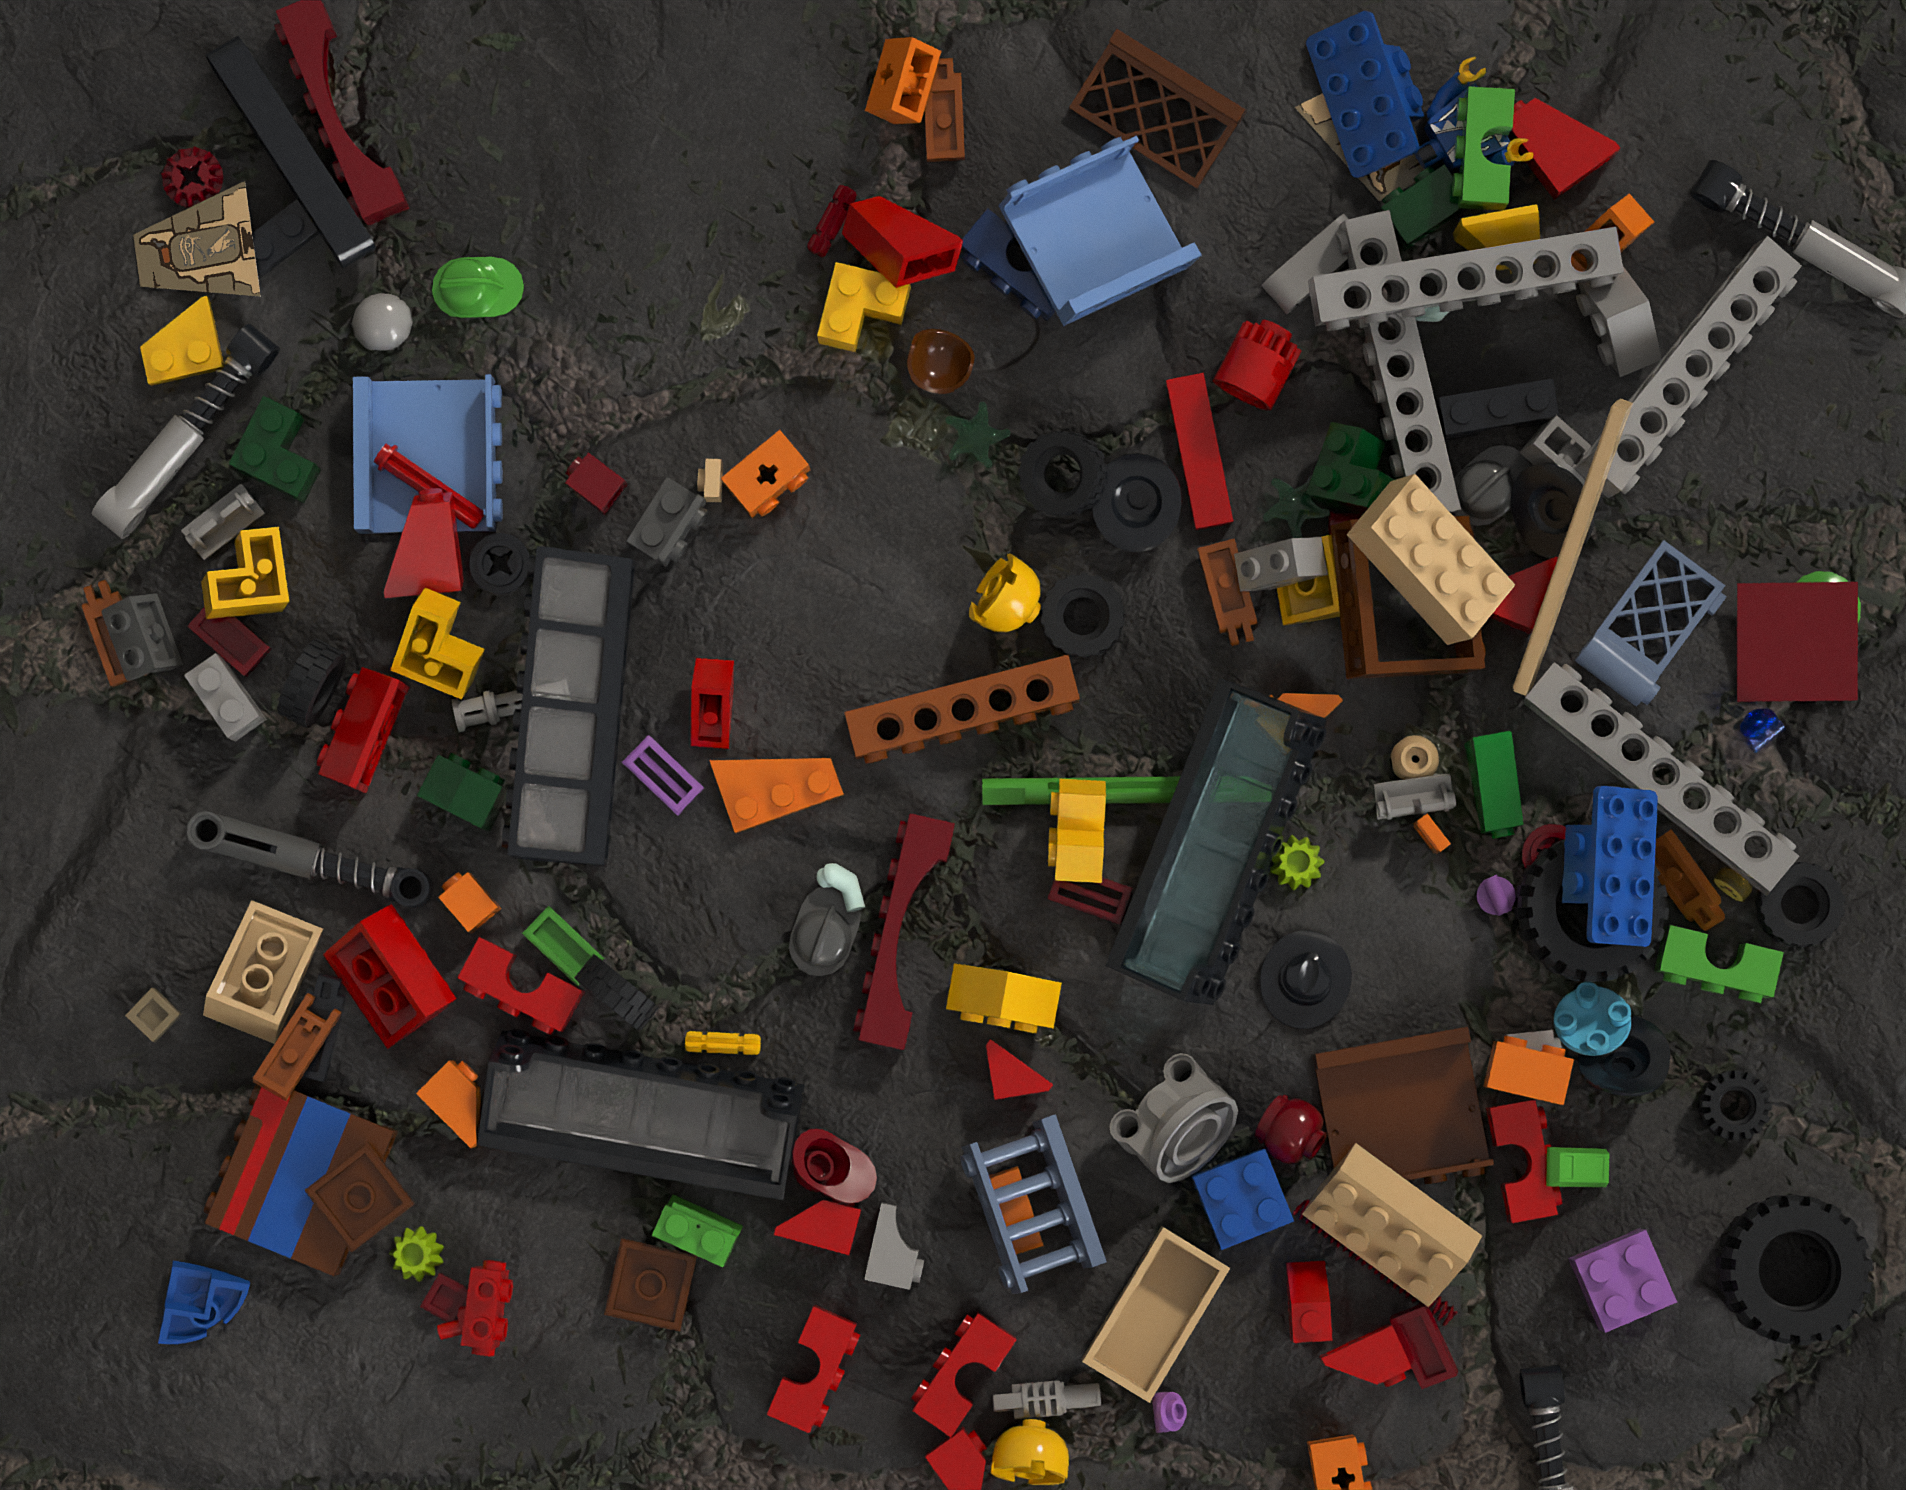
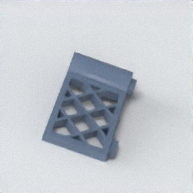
M1663 540L1574 661L1637 707L1640 702L1648 705L1661 688L1656 684L1659 676L1704 614L1708 612L1713 616L1727 596L1721 592L1726 585ZM1663 553L1676 562L1677 577L1659 579L1656 563ZM1684 569L1689 571L1692 575H1685ZM1651 571L1652 580L1643 581ZM1701 580L1712 590L1705 600L1690 602L1686 581ZM1680 582L1683 603L1663 605L1660 585ZM1653 586L1657 606L1637 609L1635 591L1639 587ZM1629 601L1630 610L1621 611ZM1691 607H1699L1692 616ZM1684 609L1687 625L1683 630L1668 632L1665 611ZM1658 612L1661 633L1641 635L1638 615ZM1631 616L1635 636L1621 638L1611 631L1609 627L1616 617ZM1678 636L1670 647L1669 637ZM1662 638L1665 655L1656 664L1645 656L1643 641ZM1636 642L1637 649L1629 643Z

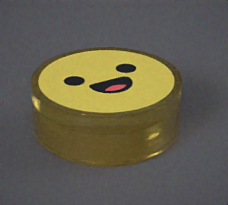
M1721 868L1713 878V882L1721 891L1738 902L1743 903L1752 892L1750 883L1730 868Z

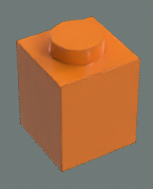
M458 872L441 886L445 892L438 898L469 933L473 934L502 909L474 875L469 872L463 876Z

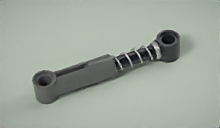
M203 811L197 813L190 819L187 825L189 841L195 847L205 851L309 880L313 879L317 874H320L323 880L331 877L338 879L340 884L345 882L352 883L357 889L362 886L370 888L374 894L380 891L383 896L389 897V900L409 908L422 907L433 896L434 886L432 880L426 873L417 869L402 867L384 869L375 866V862L371 865L359 862L358 857L355 860L341 857V852L338 855L325 852L320 842L213 812ZM214 821L218 828V834L212 841L205 842L201 838V828L206 822ZM231 834L264 843L263 849L260 850L229 841ZM410 878H418L422 885L421 893L416 898L408 899L403 893V885Z

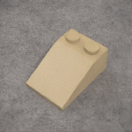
M251 900L206 995L203 1016L275 1044L293 1006L322 935L323 928Z

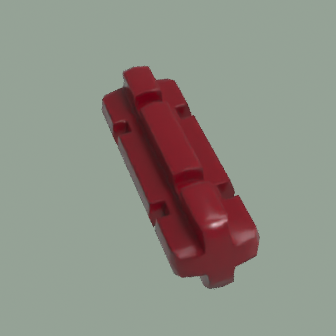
M844 185L837 187L833 195V203L830 202L816 227L817 234H813L807 244V248L811 253L819 257L826 256L831 247L830 240L835 239L847 216L849 204L854 203L857 194L853 189Z

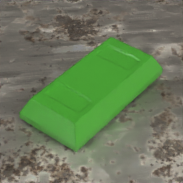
M550 906L522 933L577 986L581 983L574 977L593 954L602 961L605 959Z
M1547 1147L1546 1186L1606 1187L1608 1185L1609 1152L1607 1149Z

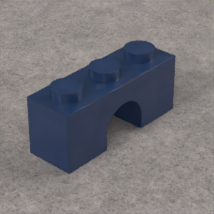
M987 208L963 237L960 251L963 254L960 256V259L972 270L978 272L981 268L992 277L989 282L1002 294L1007 296L1011 292L1022 301L1019 304L1020 308L1036 320L1041 316L1044 320L1048 321L1055 313V310L1033 270L1027 272L1019 271L1009 264L1006 254L1017 239L1009 225Z

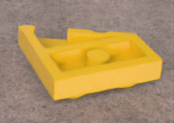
M208 296L201 297L140 346L147 381L150 386L222 370L225 367L211 302Z

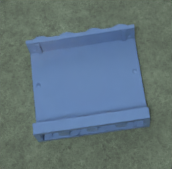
M1137 136L1125 141L1121 137L1115 138L1103 145L1101 152L1091 155L1090 151L1084 152L1070 161V166L1061 170L1058 165L1053 166L1039 174V180L1028 184L1026 179L1019 181L1007 189L1008 195L999 204L1002 214L1063 326L1188 269L1202 256L1195 242L1183 248L1181 247L1129 151L1139 141Z
M491 374L485 375V380L372 381L369 377H353L354 530L359 534L402 533L413 498L419 495L418 491L386 469L382 472L378 470L379 466L374 463V459L386 443L391 447L397 445V452L483 510L484 518L475 529L470 528L456 518L458 532H496V522H502L503 520L502 499H496V484H502L503 479L502 461H496V446H502L501 423H495V408L502 407L501 385H495V380Z

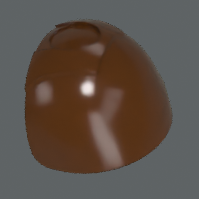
M926 329L914 336L907 356V367L911 380L919 388L932 393L947 394L954 392L955 389L961 387L968 380L975 357L969 344L959 336L945 330Z

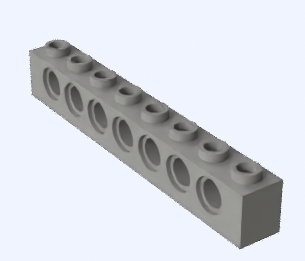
M1389 210L1344 220L1340 224L1341 231L1336 232V241L1340 254L1347 253L1349 268L1345 269V271L1402 262ZM1369 246L1376 250L1378 254L1376 265H1367L1362 261L1360 256L1362 247ZM1385 283L1383 287L1387 291L1386 300L1392 303L1397 302L1400 296L1398 288L1394 284ZM1355 291L1358 306H1354V309H1358L1361 307L1362 298L1361 295L1357 291ZM1402 312L1387 315L1388 321L1396 329V336L1393 340H1386L1380 336L1378 331L1379 323L1365 325L1364 319L1355 320L1359 329L1364 328L1367 343L1363 344V354L1367 366L1373 365L1376 380L1371 382L1372 392L1376 403H1382L1385 418H1381L1380 423L1384 439L1386 441L1391 440L1394 455L1389 456V461L1394 478H1403L1415 474L1418 469L1426 470L1432 479L1429 490L1450 513L1460 510L1461 507L1415 317L1403 319ZM1390 358H1398L1403 362L1405 373L1402 377H1394L1388 372L1387 363ZM1399 395H1406L1412 399L1414 409L1410 415H1404L1397 409L1396 400ZM1409 432H1415L1422 438L1423 446L1420 452H1412L1407 448L1405 437Z
M1611 227L1317 275L1308 280L1315 326L1326 325L1327 331L1349 328V321L1364 319L1365 325L1388 321V314L1402 312V318L1406 319L1425 315V308L1439 306L1440 312L1463 309L1462 302L1477 300L1478 306H1486L1500 303V296L1515 294L1516 300L1529 299L1539 296L1538 290L1552 288L1553 294L1576 290L1575 284L1590 281L1591 288L1614 284L1613 277L1624 273L1617 228ZM1574 252L1585 256L1587 260L1585 271H1578L1572 266L1571 256ZM1535 259H1543L1548 263L1550 273L1547 278L1539 277L1534 272L1533 263ZM1497 265H1505L1511 270L1512 281L1510 284L1501 283L1496 278L1495 270ZM1460 271H1467L1473 275L1475 285L1472 290H1465L1459 285L1457 277ZM1422 277H1429L1436 282L1437 293L1435 296H1427L1421 291L1420 280ZM1385 283L1394 284L1398 288L1400 296L1397 302L1392 303L1384 299L1382 287ZM1352 289L1361 295L1362 304L1360 308L1353 309L1346 305L1344 301L1346 290Z
M1766 236L1752 246L1628 400L1633 404L1618 446H1622L1627 450L1629 461L1622 460L1616 450L1602 493L1607 498L1620 491L1626 494L1637 483L1640 476L1636 472L1643 463L1646 466L1650 465L1663 449L1659 446V443L1666 435L1670 438L1681 428L1685 422L1681 417L1688 407L1693 410L1700 404L1708 393L1704 389L1711 379L1717 381L1729 368L1730 363L1726 360L1732 352L1739 353L1750 342L1753 336L1749 331L1756 323L1759 326L1762 325L1774 312L1775 308L1771 304L1779 295L1783 298L1797 283L1793 276L1802 265L1769 236ZM1753 278L1762 283L1763 293L1756 290ZM1731 306L1736 307L1740 311L1741 321L1733 317ZM1708 334H1712L1717 338L1719 349L1714 348L1710 344ZM1686 361L1695 366L1696 377L1690 375L1686 370ZM1663 389L1668 390L1673 395L1674 405L1665 401ZM1641 417L1647 419L1651 424V433H1647L1642 429L1640 424ZM1601 435L1574 467L1585 479Z
M1554 662L1527 694L1524 704L1629 788L1655 791L1658 796V811L1767 896L1798 859L1799 855L1794 852L1796 845L1781 833H1777L1776 836L1771 834L1763 827L1766 822L1751 809L1747 808L1743 812L1733 804L1732 801L1735 798L1725 788L1718 784L1714 788L1702 779L1704 773L1692 762L1685 760L1682 763L1671 755L1673 748L1658 736L1651 739L1640 730L1643 725L1628 712H1624L1621 715L1610 706L1613 701L1601 690L1594 688L1590 691L1580 683L1582 676L1567 664L1560 667ZM1566 695H1575L1581 700L1582 708L1575 713L1567 712L1561 706V699ZM1596 719H1605L1611 724L1612 733L1606 737L1597 736L1591 729V723ZM1626 743H1636L1642 749V758L1637 761L1627 760L1622 754V746ZM1657 767L1668 768L1672 772L1673 782L1668 785L1656 783L1652 777V771ZM1688 791L1698 792L1703 797V807L1696 810L1688 808L1683 802V794ZM1719 815L1730 817L1734 823L1733 832L1729 834L1718 832L1714 827V818ZM1750 839L1760 841L1765 848L1764 856L1761 858L1748 856L1744 849L1745 842Z

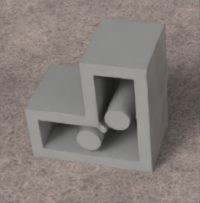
M1624 267V273L1613 277L1614 284L1591 288L1590 281L1578 283L1581 294L1576 295L1581 313L1584 317L1590 315L1596 334L1599 337L1601 336L1602 343L1597 345L1604 365H1611L1619 377L1662 359L1649 300Z

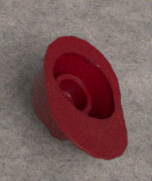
M809 1129L801 1133L794 1142L791 1163L793 1164L794 1175L803 1188L814 1193H823L834 1200L846 1204L859 1203L867 1199L875 1189L877 1181L875 1166L870 1158L858 1148L823 1129Z

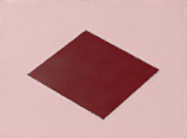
M1858 582L1737 583V702L1858 700Z

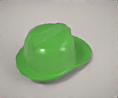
M464 257L450 260L440 267L434 277L432 286L434 301L438 307L448 315L459 318L505 315L516 308L522 299L524 289L522 275L515 265L503 258Z

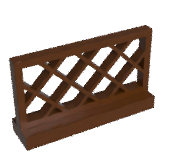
M1119 29L1115 30L1108 46L1069 107L1115 138L1121 137L1125 141L1134 136L1142 135L1144 146L1137 142L1133 149L1198 189L1232 133L1247 113L1246 109ZM1113 54L1126 62L1129 78L1107 83L1104 67ZM1131 66L1143 74L1133 77ZM1101 74L1103 84L1093 86ZM1147 78L1156 81L1161 98L1139 103L1135 81ZM1130 83L1135 104L1113 109L1108 88ZM1163 86L1175 93V95L1165 97ZM1104 89L1108 106L1107 111L1092 114L1080 106L1089 92ZM1180 98L1188 101L1193 118L1171 123L1167 101ZM1162 103L1167 124L1145 129L1140 108ZM1195 107L1208 115L1197 117ZM1136 109L1140 131L1127 134L1119 131L1114 114ZM1110 115L1112 126L1099 117ZM1215 118L1227 126L1219 140L1203 143L1199 127L1200 121ZM1194 123L1199 145L1177 149L1172 128ZM1168 129L1173 151L1156 154L1149 150L1146 134ZM1214 146L1206 159L1204 148ZM1200 149L1203 165L1194 178L1181 170L1178 154ZM1174 155L1176 166L1164 158Z

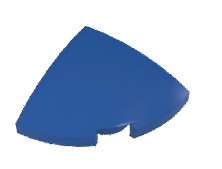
M172 1261L158 1344L193 1342L207 1337V1329L216 1325L222 1319L223 1323L227 1324L244 1303L250 1287V1281L216 1269Z

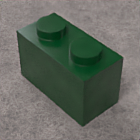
M1445 164L1437 170H1434L1432 166L1426 168L1413 178L1416 184L1405 191L1398 187L1382 199L1384 205L1380 208L1379 212L1390 211L1396 240L1403 251L1467 209L1458 208L1459 197L1452 196L1453 176Z

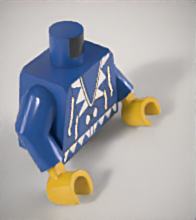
M1476 57L1468 58L1460 64L1459 72L1455 73L1437 91L1427 111L1429 121L1426 123L1424 130L1430 140L1419 146L1418 152L1415 153L1418 162L1424 169L1442 160L1451 174L1460 172L1461 159L1454 158L1456 135L1462 136L1463 121H1457L1456 118L1458 98H1464L1469 86L1478 87L1476 83L1470 85L1469 82L1482 78L1486 73V68L1481 69L1476 75L1469 71V64ZM1490 135L1481 141L1483 155L1494 164L1513 166L1515 161H1530L1534 155L1533 152H1528L1520 156L1518 149L1522 143L1528 141L1525 138H1516L1510 141L1507 135Z

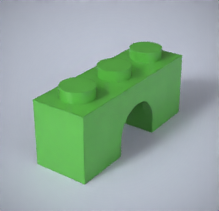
M1469 86L1464 98H1458L1456 118L1457 121H1463L1462 136L1456 135L1454 158L1461 159L1460 173H1454L1452 196L1459 197L1458 208L1503 211L1509 203L1511 165L1494 164L1487 160L1481 150V141L1490 135H1509L1513 128L1515 89Z
M1672 925L1664 926L1663 930H1665V933L1660 943L1654 969L1655 972L1664 974L1663 981L1686 986L1687 979L1702 983L1701 990L1722 995L1725 988L1739 991V999L1760 1004L1762 997H1774L1784 952L1748 943L1739 944L1734 963L1726 969H1719L1708 961L1705 954L1708 934Z

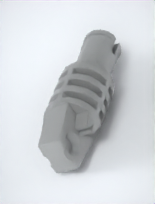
M1056 1380L1012 1384V1393L992 1396L994 1412L1014 1411V1419L1061 1416L1063 1413H1067L1066 1409L1101 1406L1099 1383L1064 1386V1382Z

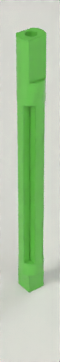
M1247 775L1219 776L1209 802H1270L1272 785ZM1180 776L982 779L983 805L1050 804L1051 792H1059V779L1106 781V804L1170 803Z

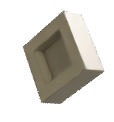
M151 988L125 1016L152 1042H156L176 1022L182 1013L158 990Z

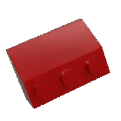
M364 667L361 668L359 674L354 673L346 689V694L350 697L345 710L339 709L332 722L331 730L336 732L330 746L325 744L318 756L317 766L321 767L318 774L367 793L410 687L398 679Z
M392 904L361 920L323 954L336 975L342 978L343 985L387 1049L436 1017L457 999L447 982L429 959L426 951L420 946L404 919L398 914Z

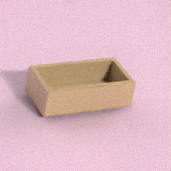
M1416 474L1390 481L1347 534L1447 645L1472 639L1515 586L1512 580Z
M1357 1143L1354 1144L1318 1187L1302 1214L1427 1307L1433 1303L1465 1267L1482 1238L1481 1234Z
M1161 1226L1083 1355L1082 1362L1150 1403L1230 1268Z

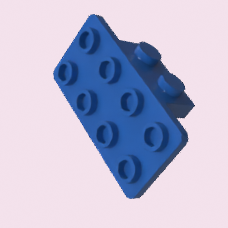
M1362 11L1309 36L1306 40V46L1351 175L1355 178H1362L1417 153L1419 143L1412 122L1424 117L1421 108L1423 98L1419 89L1413 85L1409 74L1411 64L1407 54L1401 50L1400 46L1383 43L1374 14L1370 11Z
M1597 786L1593 791L1592 825H1566L1562 903L1588 904L1587 939L1590 943L1646 947L1651 943L1658 796L1655 791Z

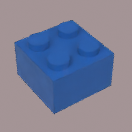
M1265 1148L1255 1150L1191 1176L1218 1247L1221 1250L1294 1222Z

